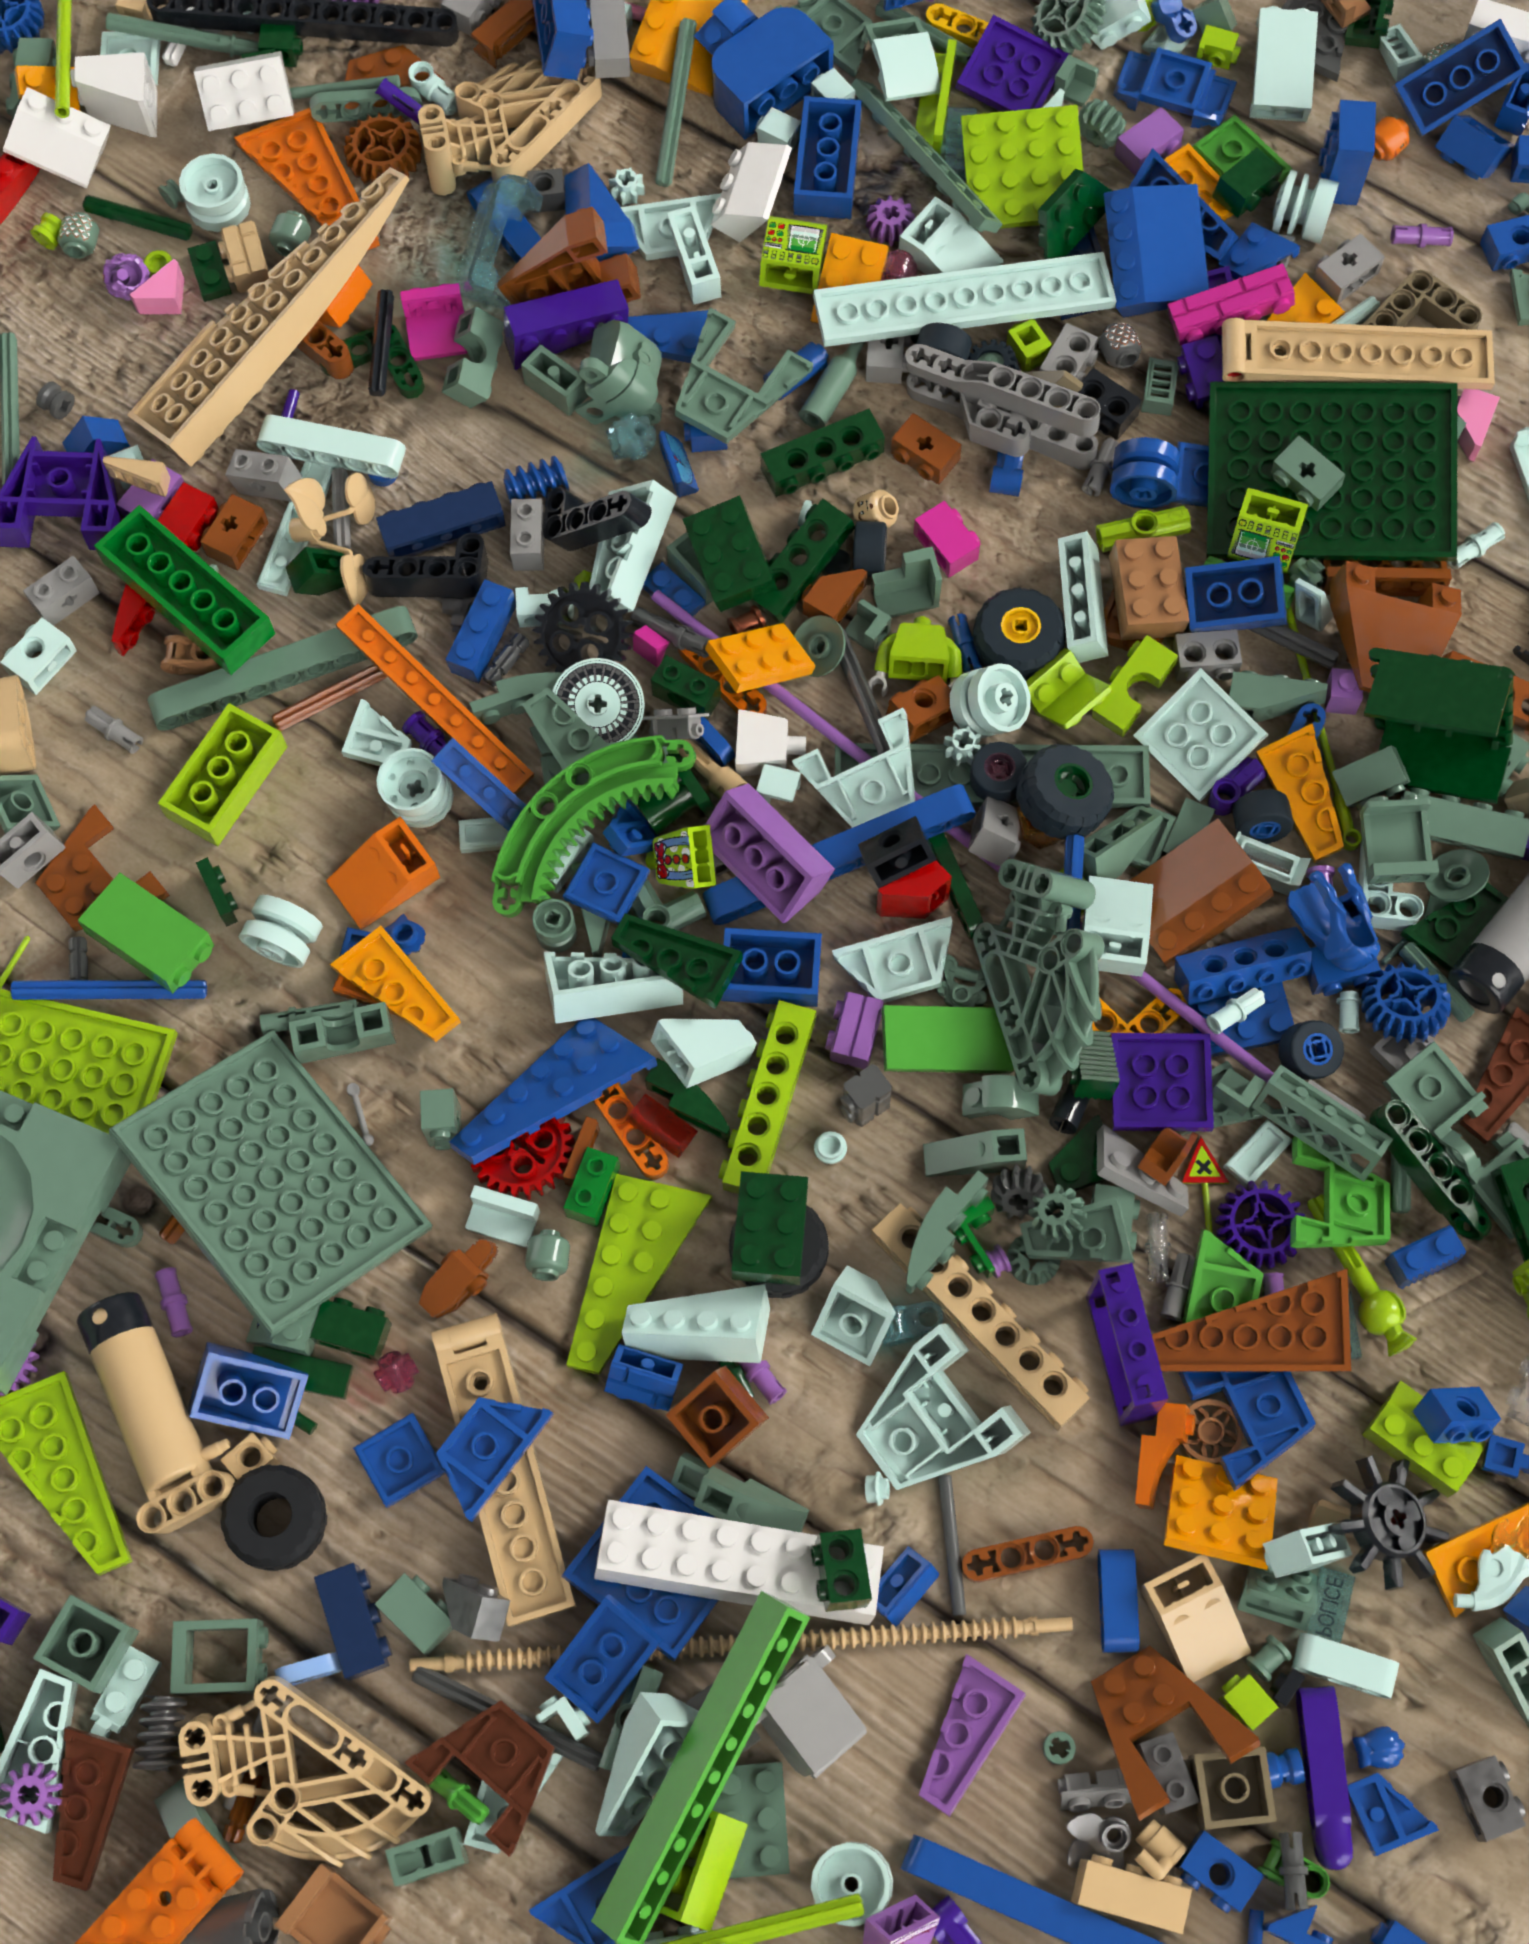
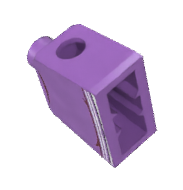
M913 1895L866 1918L863 1944H930L940 1917L918 1896Z

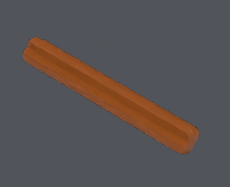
M372 664L271 716L272 721L279 731H283L384 680L387 676Z

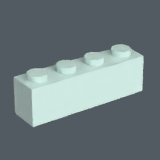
M1087 531L1058 538L1067 648L1072 651L1079 663L1107 657L1108 645L1099 549Z

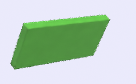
M884 1005L881 1008L884 1071L1012 1073L1014 1071L994 1007Z

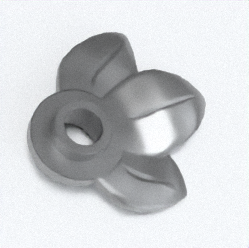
M1089 1812L1076 1815L1067 1822V1829L1076 1837L1067 1855V1864L1071 1868L1078 1869L1080 1859L1091 1861L1092 1854L1113 1859L1112 1867L1122 1869L1124 1865L1123 1851L1129 1846L1131 1841L1130 1827L1123 1819L1116 1816L1103 1819L1097 1814ZM1117 1829V1837L1112 1840L1107 1839L1108 1831Z

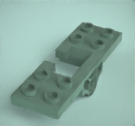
M1434 1041L1388 1077L1382 1084L1394 1099H1400L1410 1106L1474 1189L1475 1198L1507 1237L1513 1239L1515 1237L1491 1172L1501 1165L1528 1158L1529 1155L1521 1147L1524 1141L1521 1138L1515 1139L1509 1131L1503 1132L1491 1142L1499 1153L1484 1166L1481 1165L1480 1157L1476 1156L1472 1147L1461 1139L1462 1135L1452 1130L1451 1126L1466 1113L1472 1119L1478 1117L1488 1108L1487 1104L1483 1101L1487 1096L1482 1091L1477 1093ZM1524 1187L1523 1194L1529 1200V1188Z

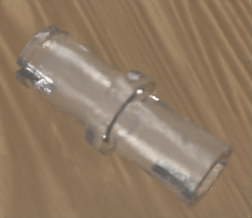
M1158 1212L1149 1213L1146 1216L1148 1242L1144 1244V1251L1148 1253L1147 1280L1154 1282V1278H1156V1283H1164L1169 1281L1168 1253L1171 1252L1167 1230L1168 1215L1162 1213L1159 1218Z

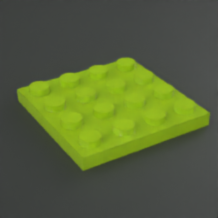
M1067 105L961 116L965 176L968 187L1003 223L1000 229L1039 225L1038 209L1075 169L1083 171L1078 106Z

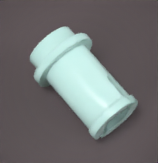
M1343 991L1340 992V997L1336 999V1003L1340 1005L1339 1032L1346 1034L1360 1032L1359 1005L1362 1004L1363 1000L1359 998L1360 993Z

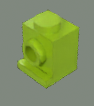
M1206 25L1196 58L1211 62L1212 67L1229 70L1231 63L1237 64L1241 47L1237 46L1239 34Z
M1035 319L1018 322L1008 330L1006 344L1007 346L1010 345L1013 352H1015L1016 359L1021 365V370L1028 372L1042 365L1052 348V344Z

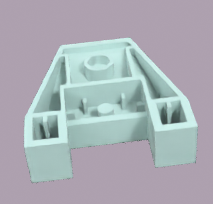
M949 1323L939 1324L912 1346L856 1433V1436L896 1490L1005 1454L1031 1433L1011 1405L1001 1407L984 1422H981L944 1373L945 1369L969 1351Z

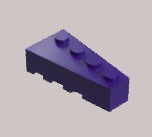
M618 279L505 306L504 342L514 370L521 368V364L540 344L553 354H557L592 340L594 329L600 323L606 324L613 319L628 323L629 307Z

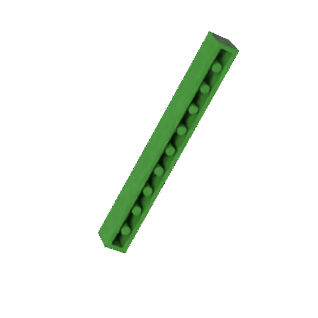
M761 1591L591 1920L592 1923L617 1943L644 1944L811 1618L785 1601Z

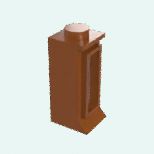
M509 0L471 33V37L479 43L474 47V52L495 69L497 68V60L499 58L501 59L536 29L533 0Z

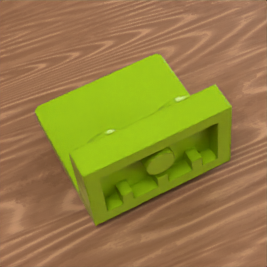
M1067 648L1061 650L1052 661L1026 681L1030 692V706L1036 715L1065 730L1078 724L1083 715L1091 708L1101 704L1105 696L1112 691L1109 684L1086 674L1072 651Z

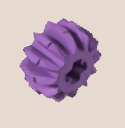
M889 195L887 201L878 197L876 205H870L868 216L866 217V226L869 229L870 238H877L879 244L886 241L890 247L893 246L895 241L899 242L900 235L915 219L911 204H904L902 197L897 201L893 200L891 195Z
M24 1763L21 1768L22 1776L15 1770H11L8 1773L14 1785L9 1783L1 1784L0 1789L10 1792V1797L0 1799V1805L12 1804L13 1807L5 1814L8 1819L20 1812L18 1825L24 1826L30 1815L32 1824L37 1826L41 1824L40 1812L48 1819L54 1816V1812L48 1804L61 1805L62 1799L52 1796V1792L63 1789V1784H50V1781L57 1775L55 1770H51L43 1777L45 1764L38 1763L34 1772H32L30 1764ZM37 1786L39 1789V1793L35 1794V1796H39L37 1802L34 1800L26 1802L23 1795L28 1793H25L24 1789Z

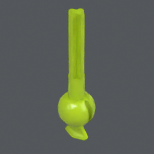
M1321 1194L1316 1198L1310 1199L1307 1206L1315 1220L1324 1222V1195ZM1354 1246L1332 1247L1344 1269L1348 1270V1276L1363 1300L1358 1308L1361 1325L1373 1335L1385 1336L1389 1357L1407 1350L1417 1338L1404 1331L1401 1327L1406 1318V1309L1403 1301L1397 1294L1379 1289Z

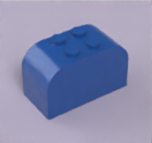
M777 8L759 19H754L746 28L722 43L713 54V99L716 110L744 140L756 132L755 129L759 119L762 116H766L771 107L784 113L802 101L804 96L811 94V82L818 75L825 74L833 68L834 42L808 15L795 8Z

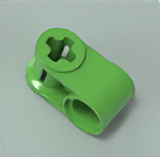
M1272 1838L1270 1841L1272 1848L1263 1866H1258L1256 1870L1262 1873L1268 1880L1284 1887V1877L1280 1876L1279 1867H1283L1282 1858L1275 1870L1282 1856L1279 1840ZM1303 1857L1304 1866L1308 1867V1871L1314 1872L1320 1880V1886L1316 1892L1311 1893L1307 1891V1899H1318L1329 1890V1876L1322 1867Z

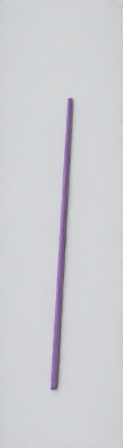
M660 590L655 591L652 595V601L680 623L691 627L697 634L712 640L720 638ZM778 683L763 686L764 689L861 764L872 758ZM915 791V801L922 799L923 797ZM958 826L946 831L966 848L969 847L971 835L962 827ZM979 857L999 873L1000 866ZM1080 921V930H1082V925H1083V922H1081V921ZM1145 971L1142 977L1129 975L1201 1033L1210 1034V1038L1215 1044L1252 1073L1266 1081L1267 1084L1274 1072L1223 1032L1220 1034L1213 1033L1209 1029L1205 1018Z

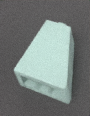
M661 1019L657 1022L651 1038L652 1044L686 1088L749 1063L757 1044L751 1032L746 1030L739 1020Z

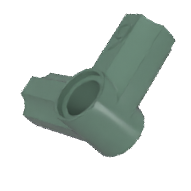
M648 878L631 906L636 917L651 922L661 921L664 923L663 926L679 930L706 917V911L697 893L691 891L666 904H662Z

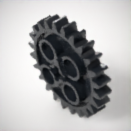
M588 581L582 582L580 589L576 582L569 583V592L564 586L558 587L559 597L554 593L548 594L547 596L551 604H540L545 614L535 615V619L541 622V626L533 628V631L541 633V638L535 640L534 644H543L544 649L538 655H548L549 659L545 666L557 665L555 673H563L575 663L591 659L587 653L590 644L597 647L599 652L597 658L619 662L626 661V657L621 651L631 649V646L625 643V639L633 637L634 634L625 631V627L631 625L632 621L623 620L622 616L628 612V608L620 610L617 608L621 598L610 600L611 589L605 590L601 594V584H594L590 590ZM571 604L576 606L579 611L576 621L572 620L568 615V608ZM600 614L605 616L608 622L607 628L604 631L600 630L596 624V619ZM560 621L572 628L584 627V632L606 637L608 643H604L593 636L582 638L581 632L561 628L558 626V623ZM562 634L566 635L570 641V646L567 650H564L559 644V638Z

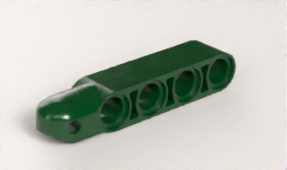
M1394 1099L1374 1109L1370 1114V1124L1393 1138L1388 1150L1435 1210L1443 1214L1455 1231L1465 1238L1478 1241L1488 1235L1492 1229V1223L1488 1214L1475 1199L1473 1187L1410 1106L1400 1099ZM1388 1113L1392 1116L1393 1122L1390 1120ZM1409 1140L1412 1141L1414 1149L1411 1147ZM1430 1166L1433 1168L1435 1175L1432 1174ZM1451 1193L1454 1195L1455 1201L1452 1199ZM1465 1222L1470 1225V1231L1464 1230L1463 1224Z

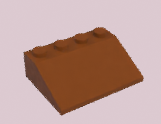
M1219 818L1129 880L1153 884L1149 943L1167 969L1175 965L1176 956L1194 952L1274 896L1270 884Z

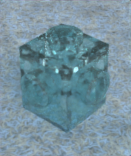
M636 414L623 416L619 421H614L606 431L614 460L628 457L632 461L643 459L648 456V452L656 444V430L653 425H650L648 415L637 417Z

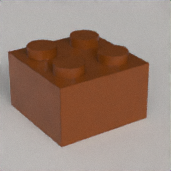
M726 1366L711 1373L666 1414L667 1418L709 1468L721 1462L769 1419L767 1414Z

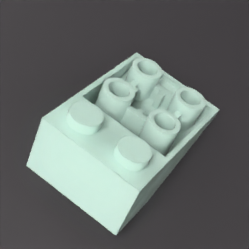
M936 196L905 229L899 239L898 256L926 275L999 266L1004 263V260L970 226L959 211Z
M1089 875L1088 881L1095 887L1096 895L1093 904L1084 910L1082 930L1098 934L1104 940V953L1098 960L1099 971L1142 977L1147 963L1153 884Z

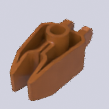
M482 1238V1240L476 1241V1244H473L466 1252L460 1249L449 1252L440 1264L442 1266L425 1284L419 1304L432 1317L438 1319L456 1311L471 1296L478 1295L487 1285L489 1274L485 1269L498 1255L496 1244Z

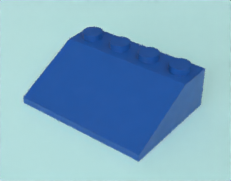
M1197 184L1137 186L1104 193L1114 293L1117 300L1116 309L1123 318L1166 310L1171 302L1209 289Z

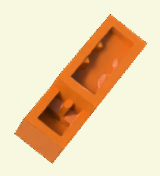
M1165 1403L1157 1414L1156 1435L1141 1436L1135 1504L1141 1509L1154 1510L1158 1484L1167 1462L1180 1443L1187 1444L1188 1435L1194 1434L1195 1415L1190 1414V1409L1186 1404Z

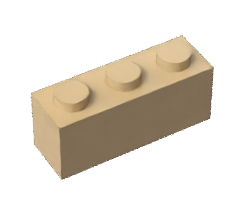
M1092 1854L1091 1861L1080 1859L1071 1903L1183 1934L1192 1890L1181 1887L1182 1879L1166 1875L1162 1880L1147 1877L1148 1872L1144 1868L1130 1864L1126 1865V1870L1112 1867L1113 1859Z

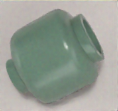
M288 210L276 216L268 238L275 247V251L286 257L302 242H308L311 227L304 215L297 211Z
M552 1229L541 1230L540 1234L530 1237L527 1242L525 1267L532 1273V1277L541 1281L558 1280L560 1275L566 1273L570 1255L569 1242L560 1236V1232Z

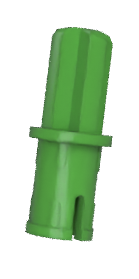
M444 1768L441 1772L442 1775L439 1774L432 1784L428 1786L445 1798L450 1809L459 1810L472 1823L482 1824L489 1815V1808L470 1792L469 1785L457 1781Z

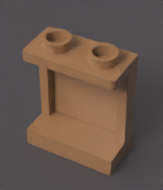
M320 1864L275 1923V1926L283 1933L293 1936L301 1944H381L391 1931V1928L387 1925L393 1917L328 1864Z

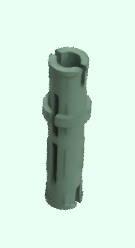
M357 999L308 1008L296 1009V1007H289L288 1011L260 1015L261 1030L263 1035L272 1030L275 1032L289 1031L288 1022L319 1015L327 1021L346 1019L354 1014L353 1008L358 1007Z

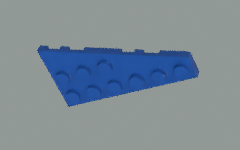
M596 1018L579 1020L451 1139L449 1143L454 1151L473 1165H476L509 1147L511 1140L526 1132L531 1135L540 1130L539 1125L553 1117L557 1121L601 1097L603 1090L618 1082L623 1085L632 1080L631 1075L641 1069L646 1068L648 1071L658 1065L656 1058Z

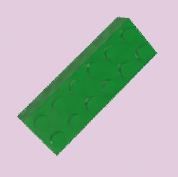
M140 505L94 545L102 562L230 675L238 670L276 634L269 617Z

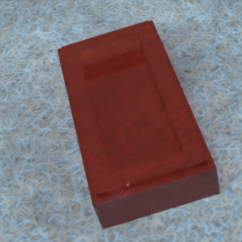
M646 1093L626 1118L628 1123L677 1158L682 1155L698 1133L695 1128Z

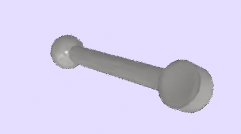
M351 1083L346 1088L347 1093L353 1099L363 1134L362 1139L368 1146H371L374 1142V1137L369 1134L358 1096L360 1088L356 1083Z

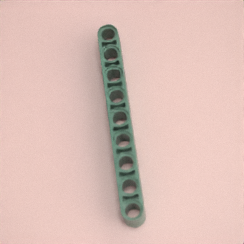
M404 606L392 607L371 615L403 647L411 644L418 637L409 611ZM336 627L249 658L232 675L221 668L156 691L147 698V702L156 728L162 731L171 730L222 712L228 703L239 706L365 661L368 658Z

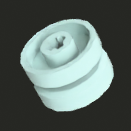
M214 153L201 155L190 161L182 170L179 179L180 192L186 203L188 214L197 226L207 231L220 232L222 228L239 225L246 218L251 206L249 192L245 185L242 171L234 160L225 155Z
M998 663L961 674L953 683L950 692V709L953 719L960 729H966L969 725L974 735L981 734L982 739L1019 729L1027 720L1030 711V692L1025 679L1018 670L1010 665Z
M260 895L251 910L256 920H247L238 936L239 939L248 948L272 961L293 968H302L310 954L306 943H314L317 940L323 927L321 922L314 915L291 902L270 895Z
M847 1842L831 1847L819 1858L812 1872L811 1890L815 1904L859 1894L862 1898L864 1914L856 1918L836 1922L838 1925L855 1927L865 1924L866 1918L886 1909L892 1897L894 1879L890 1865L880 1851L866 1843ZM848 1877H855L858 1880L857 1890H847L845 1882L849 1881Z

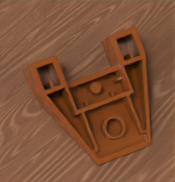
M593 206L564 215L497 282L498 289L512 305L616 279L619 281L626 302L641 298L638 270L627 253L614 255L600 262L596 258L608 253L604 222Z
M1346 560L1330 581V608L1359 690L1370 692L1374 678L1370 674V668L1375 664H1379L1369 659V651L1372 648H1383L1422 655L1434 654L1442 657L1462 615L1461 590L1432 582L1416 603L1375 593V568Z

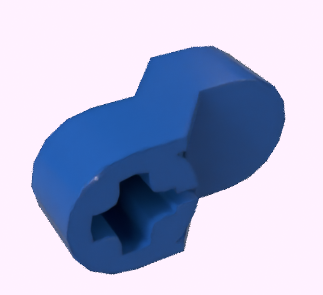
M1181 0L1152 1L1151 9L1155 21L1165 26L1167 35L1173 42L1183 43L1195 34L1197 23L1194 14L1183 7Z

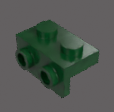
M1365 0L1371 7L1370 14L1348 25L1345 45L1379 49L1381 37H1387L1390 19H1386V15H1392L1394 0Z

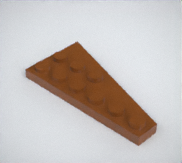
M1344 1269L1152 1334L1161 1371H1352L1348 1270Z

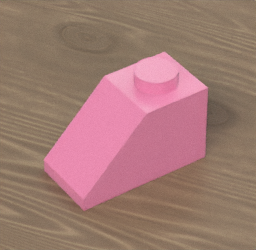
M1463 389L1461 396L1457 395V415L1466 422L1458 442L1468 460L1475 461L1500 398L1478 389Z

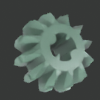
M1095 98L1084 105L1079 112L1080 135L1086 137L1087 142L1094 143L1097 148L1099 146L1104 149H1108L1110 146L1113 147L1117 142V138L1125 131L1127 122L1122 118V112L1117 111L1115 105H1109L1106 100L1101 102Z
M1057 1184L1054 1192L1051 1193L1047 1187H1043L1042 1191L1045 1196L1042 1199L1038 1196H1033L1032 1199L1038 1207L1028 1209L1029 1215L1035 1218L1031 1222L1032 1228L1040 1230L1039 1235L1044 1240L1052 1236V1240L1055 1243H1059L1062 1234L1068 1240H1072L1073 1234L1070 1231L1073 1228L1077 1231H1082L1083 1226L1078 1220L1087 1218V1213L1081 1209L1085 1202L1081 1197H1076V1192L1072 1188L1064 1192L1063 1187ZM1057 1209H1060L1062 1216L1059 1218H1055L1053 1213Z

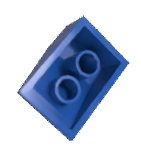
M206 1342L188 1403L189 1417L290 1440L309 1375L308 1373L240 1349Z

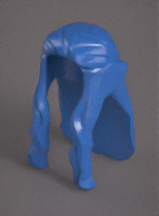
M1343 863L1337 869L1357 910L1360 912V925L1350 917L1348 911L1336 896L1334 887L1326 880L1324 874L1319 871H1314L1309 875V879L1314 883L1302 886L1295 891H1290L1286 902L1289 912L1296 923L1314 942L1316 947L1324 953L1326 960H1330L1336 967L1345 972H1354L1365 968L1376 959L1380 952V944L1371 924L1370 910L1364 899L1362 886L1357 883L1351 864Z

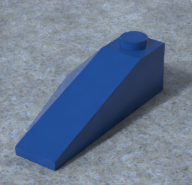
M587 163L564 176L566 215L579 209L593 206L604 222L608 253L597 256L598 261L609 259L614 255L625 253L629 255L637 251L639 245L633 223L607 190L606 185L594 168Z

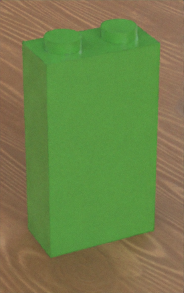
M120 872L78 919L87 935L172 994L189 981L191 972L199 963L209 958L212 948L215 946L207 931Z

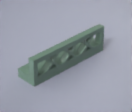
M1279 1065L1252 1105L1253 1109L1363 1182L1382 1158L1393 1138L1282 1065ZM1269 1094L1278 1100L1282 1109H1274L1265 1103L1264 1100ZM1294 1116H1302L1307 1119L1310 1127L1303 1128L1298 1125ZM1322 1135H1331L1337 1139L1339 1146L1328 1145L1324 1142ZM1351 1154H1360L1370 1162L1363 1168L1352 1160Z

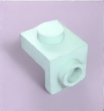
M555 1695L539 1706L541 1713L535 1717L540 1724L559 1714L576 1741L580 1742L591 1734L586 1727L591 1723L589 1717L580 1708H574L566 1696L559 1699Z

